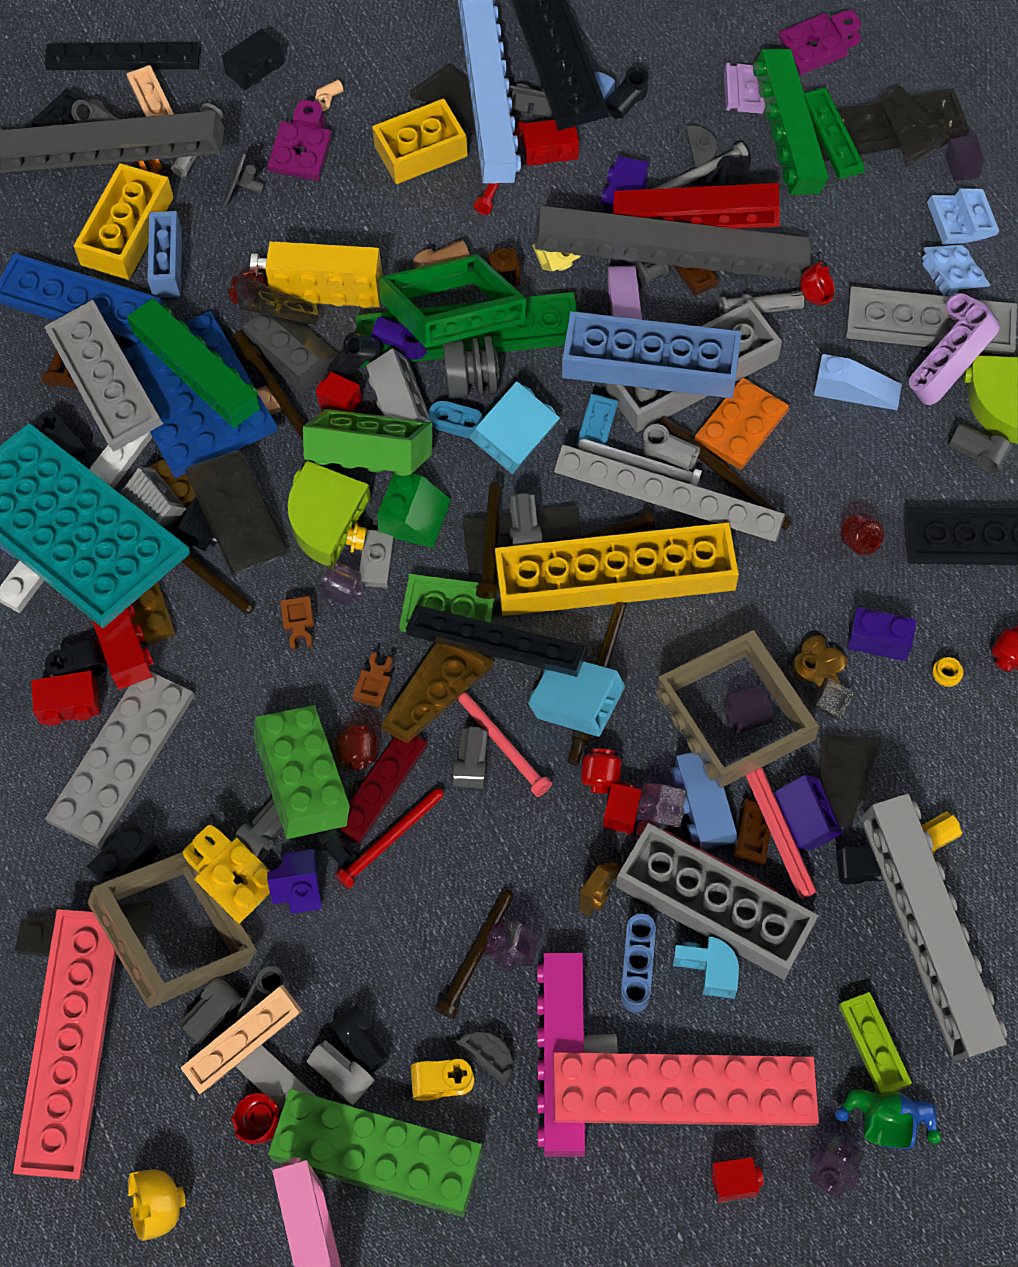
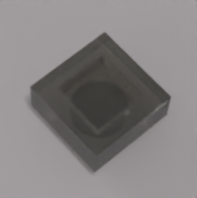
M826 678L812 706L836 720H841L854 693L831 678Z

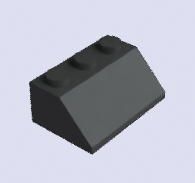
M287 309L262 310L242 326L244 334L250 343L255 345L261 352L262 359L302 394L328 373L327 368L338 355L335 350Z

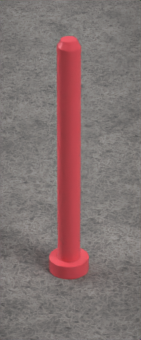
M465 692L462 693L458 701L482 729L488 731L489 737L531 783V792L536 797L546 793L552 786L548 777L542 778L470 695Z

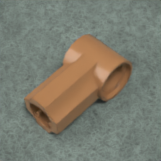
M459 240L435 252L431 249L421 251L415 256L413 265L415 268L471 255L466 244Z

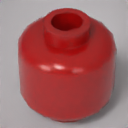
M1013 626L1012 629L1002 630L991 648V654L996 659L994 664L1008 673L1012 669L1018 670L1017 626Z
M590 749V753L582 758L581 783L591 787V793L609 794V788H611L612 783L619 785L621 781L622 760L615 755L614 750Z

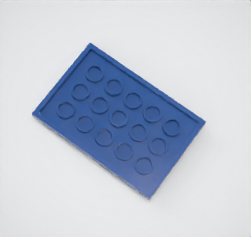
M211 311L185 322L191 334L194 336L199 335L211 352L216 351L221 356L228 368L234 367L239 373L241 380L245 383L250 382L253 385ZM142 342L122 350L163 422L161 426L153 429L150 433L174 479L278 431L276 423L260 396L257 397L260 410L233 429Z

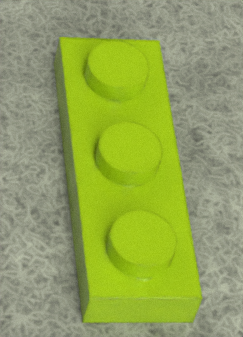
M868 992L840 1003L839 1009L877 1093L896 1092L909 1087L912 1082L871 993Z

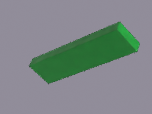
M827 88L804 93L814 129L838 179L863 174L865 166Z

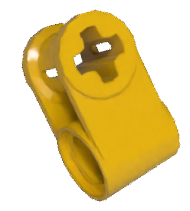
M462 1059L437 1062L423 1061L410 1066L413 1100L430 1101L441 1097L465 1095L472 1090L475 1084V1077L471 1066ZM458 1071H462L464 1075L461 1083H456L454 1080Z

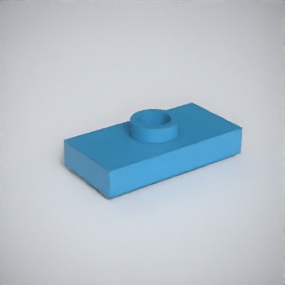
M591 393L577 440V449H579L580 439H587L603 445L607 444L618 406L617 400Z

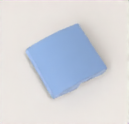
M960 188L956 195H931L927 201L943 245L978 241L999 233L983 189Z

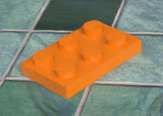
M742 377L734 387L733 399H724L695 435V441L726 462L742 470L787 414L789 405Z

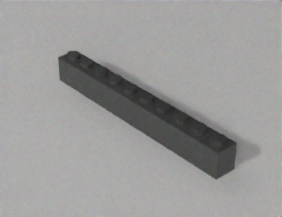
M203 111L0 130V173L221 154L224 126L216 111Z
M540 206L536 220L535 249L547 252L598 256L604 259L615 258L630 262L641 261L656 265H675L683 268H701L709 271H727L735 274H752L762 277L786 278L788 280H800L803 271L810 266L809 237Z

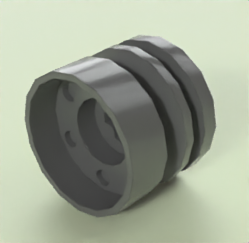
M491 335L483 336L484 349H479L477 336L472 337L471 350H465L462 339L443 344L449 399L468 397L469 384H475L478 396H482V383L488 382L489 394H497L499 365L497 350L492 343Z

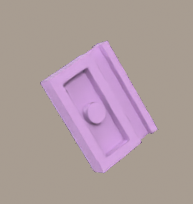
M726 63L724 67L726 110L730 111V108H735L738 112L763 114L765 102L759 95V84L757 77L753 74V65L737 64V66H730V63Z

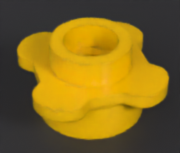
M356 522L354 528L348 529L346 545L351 546V553H354V549L363 550L367 528L358 526L359 522Z

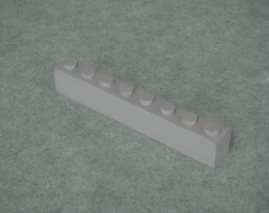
M563 444L554 470L555 473L717 524L729 522L730 528L774 542L778 541L786 514Z

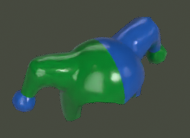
M852 1089L849 1091L842 1107L835 1110L836 1118L843 1122L849 1119L850 1111L855 1107L860 1108L865 1114L864 1138L868 1142L893 1149L913 1148L917 1127L920 1122L926 1125L928 1129L927 1140L931 1144H938L942 1139L941 1133L937 1130L934 1105L927 1101H912L899 1092L887 1091L877 1094L864 1089Z

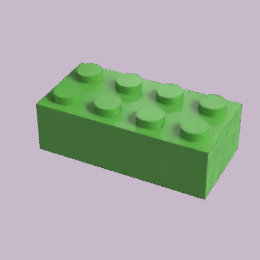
M325 409L303 426L304 459L313 460L319 465L335 463L341 464L343 468L365 467L371 472L387 470L394 471L396 475L400 476L410 475L432 455V422Z
M315 705L255 717L253 738L286 839L347 826L350 806Z

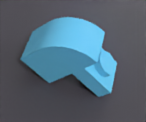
M709 936L707 948H701L700 944L693 942H684L682 946H675L673 966L705 970L702 995L735 999L738 988L739 964L734 951L728 944L718 938Z

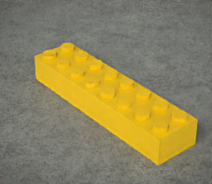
M729 522L495 548L502 616L609 605L617 602L627 603L736 591L739 576Z

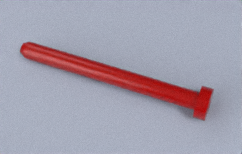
M524 121L517 123L513 136H517L518 145L522 139V124L525 123ZM488 183L482 197L476 199L473 207L478 213L482 215L491 213L493 208L491 201L500 183Z
M440 788L434 789L346 870L342 868L337 870L334 875L338 881L348 890L354 886L355 882L353 879L443 798L444 792Z

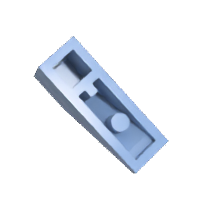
M822 354L814 396L897 410L902 384L852 359Z

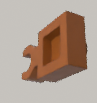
M310 596L281 600L285 632L293 631L289 638L293 651L297 650L296 642L300 638H305L307 647L312 648L313 639L306 630V628L315 627Z
M372 653L369 658L371 670L370 672L361 670L352 697L353 701L382 708L391 684V678L384 675L392 670L393 663L392 658L388 656L386 663L379 666L376 664L378 659L377 653Z

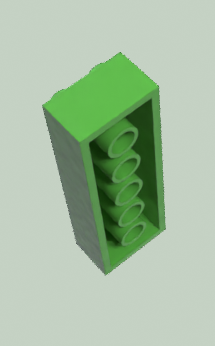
M289 1089L268 1155L272 1161L281 1164L289 1162V1159L300 1158L301 1162L307 1160L315 1174L464 1217L483 1150L482 1144Z

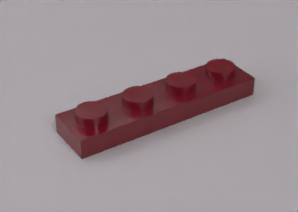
M417 736L409 743H405L396 737L392 740L349 802L350 809L347 826L336 828L341 834L358 844L362 843L428 747L427 742Z

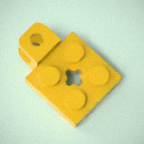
M207 825L183 850V856L186 861L199 873L194 880L238 924L270 894L267 881V872H270V870L238 838L231 842L216 827ZM205 837L212 838L214 841V845H212L207 839H205ZM196 848L203 857L197 856L194 849ZM234 874L240 876L244 884H235L233 881L235 879Z

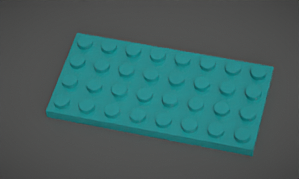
M30 423L0 445V545L101 628L108 625L190 554L187 545Z

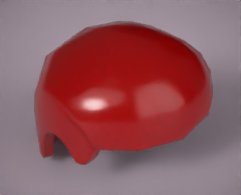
M822 261L809 266L803 271L799 283L805 299L818 306L829 304L835 292L833 279L828 273L829 267L820 266L823 264Z
M259 1092L248 1094L239 1101L234 1115L231 1117L235 1129V1137L251 1145L264 1144L274 1138L282 1113L275 1098Z

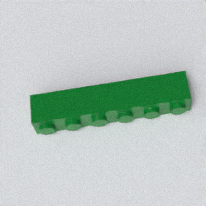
M762 49L757 60L754 61L753 74L758 80L759 95L765 102V116L769 119L771 138L775 141L777 159L781 162L783 168L784 183L787 184L790 195L820 194L829 177L791 49Z
M152 298L127 316L133 335L233 429L260 410L257 400L259 394L256 388L250 382L245 383L241 380L239 373L234 367L228 368L221 356L216 351L211 352L199 335L194 336L191 334L185 322L182 320L177 321L166 305L161 306Z

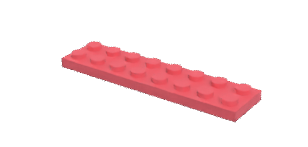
M57 909L13 1174L82 1180L117 957L116 951L93 912Z
M556 1052L552 1055L554 1123L816 1126L819 1124L814 1057Z

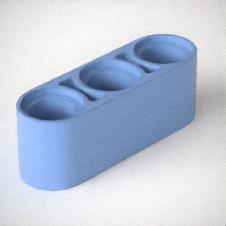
M643 913L636 914L629 919L625 937L620 998L623 1007L633 1013L641 1012L648 1006L651 993L656 927L653 919ZM641 926L645 927L649 934L646 937L640 938L635 936L632 930L635 927ZM634 957H640L645 960L647 965L642 969H636L631 966L629 961ZM636 988L643 992L644 997L639 1001H634L628 997L627 992L630 989Z

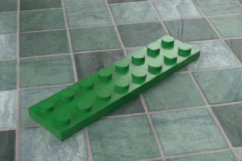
M574 292L525 297V323L476 335L479 349H484L483 336L491 335L492 343L497 353L565 346L570 311L577 312ZM484 302L419 308V310L425 316H430ZM391 312L356 315L357 332L372 336L374 323L377 318L382 315L398 322L400 321ZM472 337L462 339L465 350H471ZM380 342V353L378 357H380L392 348L400 352L404 356L405 354L404 351ZM443 344L428 347L427 354L421 359L413 360L408 358L409 362L444 359ZM366 361L361 368L366 367L372 361Z

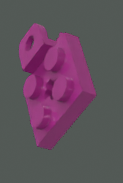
M846 10L831 16V21L825 12L778 32L779 40L784 49H791L797 72L801 76L846 57L847 49L856 46L861 41V35L858 33V30L861 28V22L853 10ZM845 20H852V21H853L852 24H851V23H849V24H844L843 22H844ZM811 41L817 42V46L813 47L811 44H806H808V42Z
M301 100L296 106L292 118L293 123L281 121L267 167L269 172L320 181L333 135L331 130L324 129L325 118L322 114L321 104L319 102ZM307 108H312L313 112H308L304 110ZM304 147L306 152L303 151L300 155H296L295 149Z

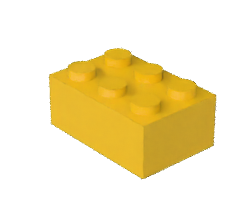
M444 98L372 126L375 149L395 184L468 156L466 134Z

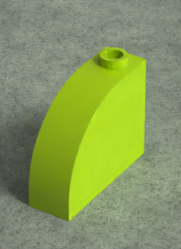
M977 356L963 373V383L968 385V400L971 410L979 423L990 433L1001 436L1008 440V442L1018 444V357Z
M306 461L302 470H297L288 498V515L296 542L310 558L334 568L346 546L348 529L354 528L356 522H359L371 500L369 485L310 461Z

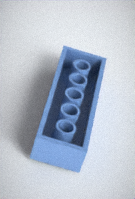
M570 311L562 359V378L733 399L742 331Z

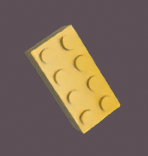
M119 163L74 244V249L81 266L130 280L149 244V213L166 212L174 198L168 177Z
M269 242L265 271L272 301H279L281 303L300 302L310 305H350L363 308L380 307V276H383L379 248Z

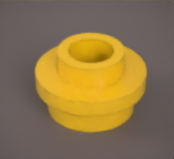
M946 657L939 659L935 663L932 674L935 681L940 685L952 687L961 681L963 668L958 660ZM948 670L952 673V676H946L942 671Z

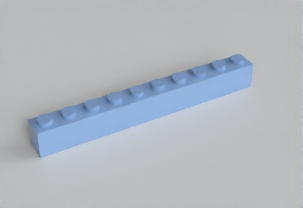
M458 0L482 182L514 183L516 172H520L521 159L520 155L515 154L518 149L517 136L512 134L515 130L514 116H510L512 112L511 97H507L509 94V80L504 78L506 76V61L501 60L503 58V42L498 41L501 36L500 24H496L498 20V7L493 6L495 0Z

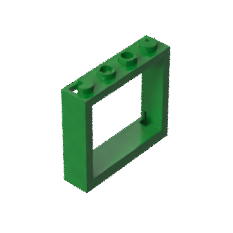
M478 254L380 276V302L425 348L525 323L526 298ZM474 262L473 267L468 265V263ZM474 284L491 301L425 316L409 299Z

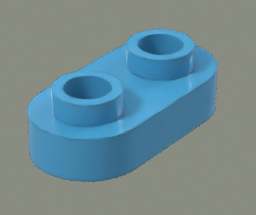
M438 401L429 409V417L433 428L465 438H470L474 429L483 420V416L478 410L448 401ZM441 417H446V418H447V419L444 420V421L439 420V418H441ZM468 424L474 425L473 427H465Z

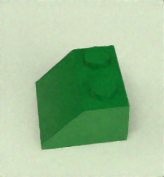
M393 473L377 514L378 532L394 536V539L434 548L451 499L423 476L416 474L400 476Z

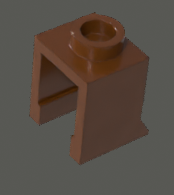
M500 248L488 253V264L498 273L511 271L515 287L520 286V265L515 248Z

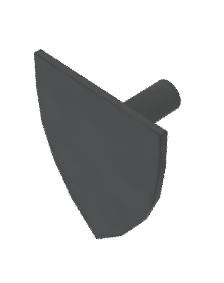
M243 150L239 152L232 165L221 209H225L235 185L257 193H261L263 189V183L252 179L256 172V168L253 165H247L243 174L239 175L246 156V152Z

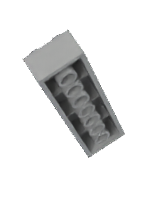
M908 793L873 804L860 820L881 869V875L953 1063L1007 1045L1005 1040L1007 1031L1002 1020L996 1018L992 1007L994 1005L992 992L987 986L984 987L980 977L982 973L981 964L977 956L971 954L967 944L970 940L965 925L963 923L960 924L955 913L957 911L955 898L951 892L947 893L943 882L945 880L944 870L938 861L935 862L931 852L933 849L931 837L927 831H923L919 821L921 819L919 806L915 801H911Z

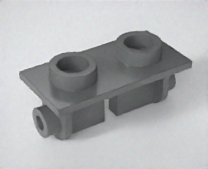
M525 84L509 85V93L512 96V111L528 114L531 104L534 105L533 115L551 118L552 114L543 89L541 91L532 90L531 87Z

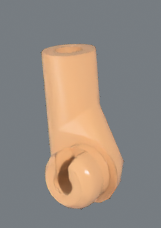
M336 80L317 89L314 102L321 104L322 111L329 109L333 96L344 91L341 82Z

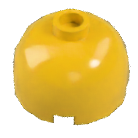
M157 1169L142 1170L129 1174L128 1196H133V1207H130V1212L137 1237L145 1241L167 1234L175 1227L179 1220L180 1208L185 1207L183 1188L176 1187L171 1176Z

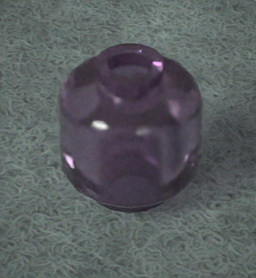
M339 562L334 567L328 566L319 587L323 588L324 597L347 606L351 603L352 599L359 600L365 585L360 583L362 579L360 571Z

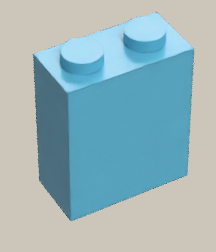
M516 381L477 425L470 439L513 475L553 429L560 417L556 415L555 410L550 405L543 404L538 400L530 388Z
M583 662L578 677L544 669L543 676L537 688L532 691L528 704L537 719L600 737L625 685L616 670Z

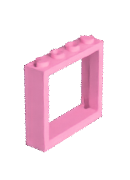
M300 1158L289 1159V1162L280 1164L281 1168L274 1169L272 1172L294 1267H341L322 1183L307 1160L301 1162Z

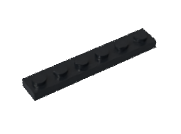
M199 42L47 44L44 64L46 70H137L149 65L152 70L198 69L200 46Z
M419 605L415 606L406 627L407 636L578 677L587 653L586 645Z

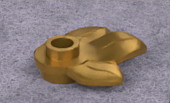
M812 636L802 644L801 653L793 660V673L801 681H813L822 690H837L841 685L836 674L846 667L848 658L838 649L827 648L823 636Z

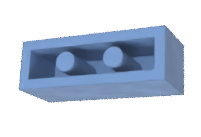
M177 211L150 212L148 283L152 295L159 298L181 297L182 229Z
M693 753L676 756L675 767L671 768V775L674 785H680L682 796H679V803L682 813L688 814L690 824L687 825V832L690 842H696V846L704 851L735 844L737 832L724 787L719 788L715 780L711 781L707 777L703 769L704 763L699 755L695 756Z

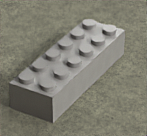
M751 301L700 326L742 331L736 381L777 361L779 358L782 341ZM607 383L608 394L612 399L618 401L617 407L636 433L657 423L663 416L669 417L707 397V395Z
M649 823L617 875L616 887L707 938L710 936L724 941L731 947L734 953L783 980L786 979L819 916Z

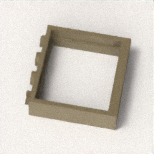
M754 630L658 677L656 696L663 707L667 706L672 713L673 724L678 731L683 730L688 738L687 744L693 755H699L704 763L703 769L705 774L711 781L715 780L719 788L816 740L819 725ZM746 656L796 732L724 768L675 691Z
M183 852L94 886L88 900V905L149 1009L205 985L219 976L223 977L248 966L256 952V948L251 942V935L247 934L242 925L238 924L194 880L199 873L186 861ZM184 875L231 952V955L164 983L116 901Z

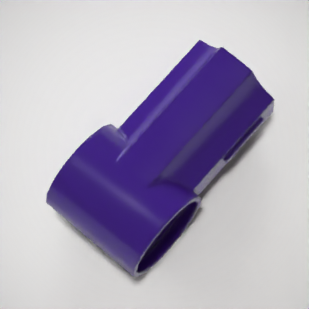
M382 315L374 323L372 336L382 343L404 351L405 356L409 359H421L427 354L428 348H425L401 322Z

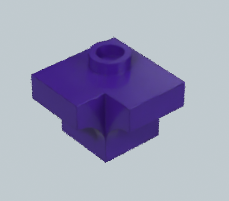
M314 849L283 853L282 864L277 869L267 872L272 904L288 902L291 914L322 909L319 875Z

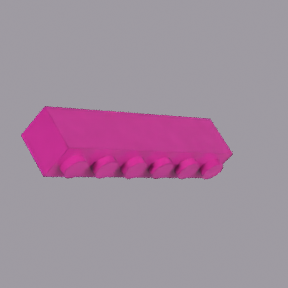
M544 953V963H537V983H544V995H537V1015H544V1027H537L538 1047H544V1060H538V1080H544V1093H538V1113H544V1126H538V1147H544L545 1157H584L585 1123H554L552 1055L554 1052L584 1053L583 953Z

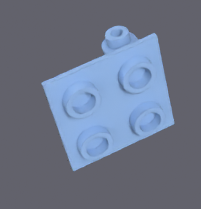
M963 245L924 247L923 250L926 254L922 257V265L926 268L932 280H935L936 286H940L939 289L943 296L952 297L959 294L958 291L960 289L990 286L983 271L976 265L970 256V252Z

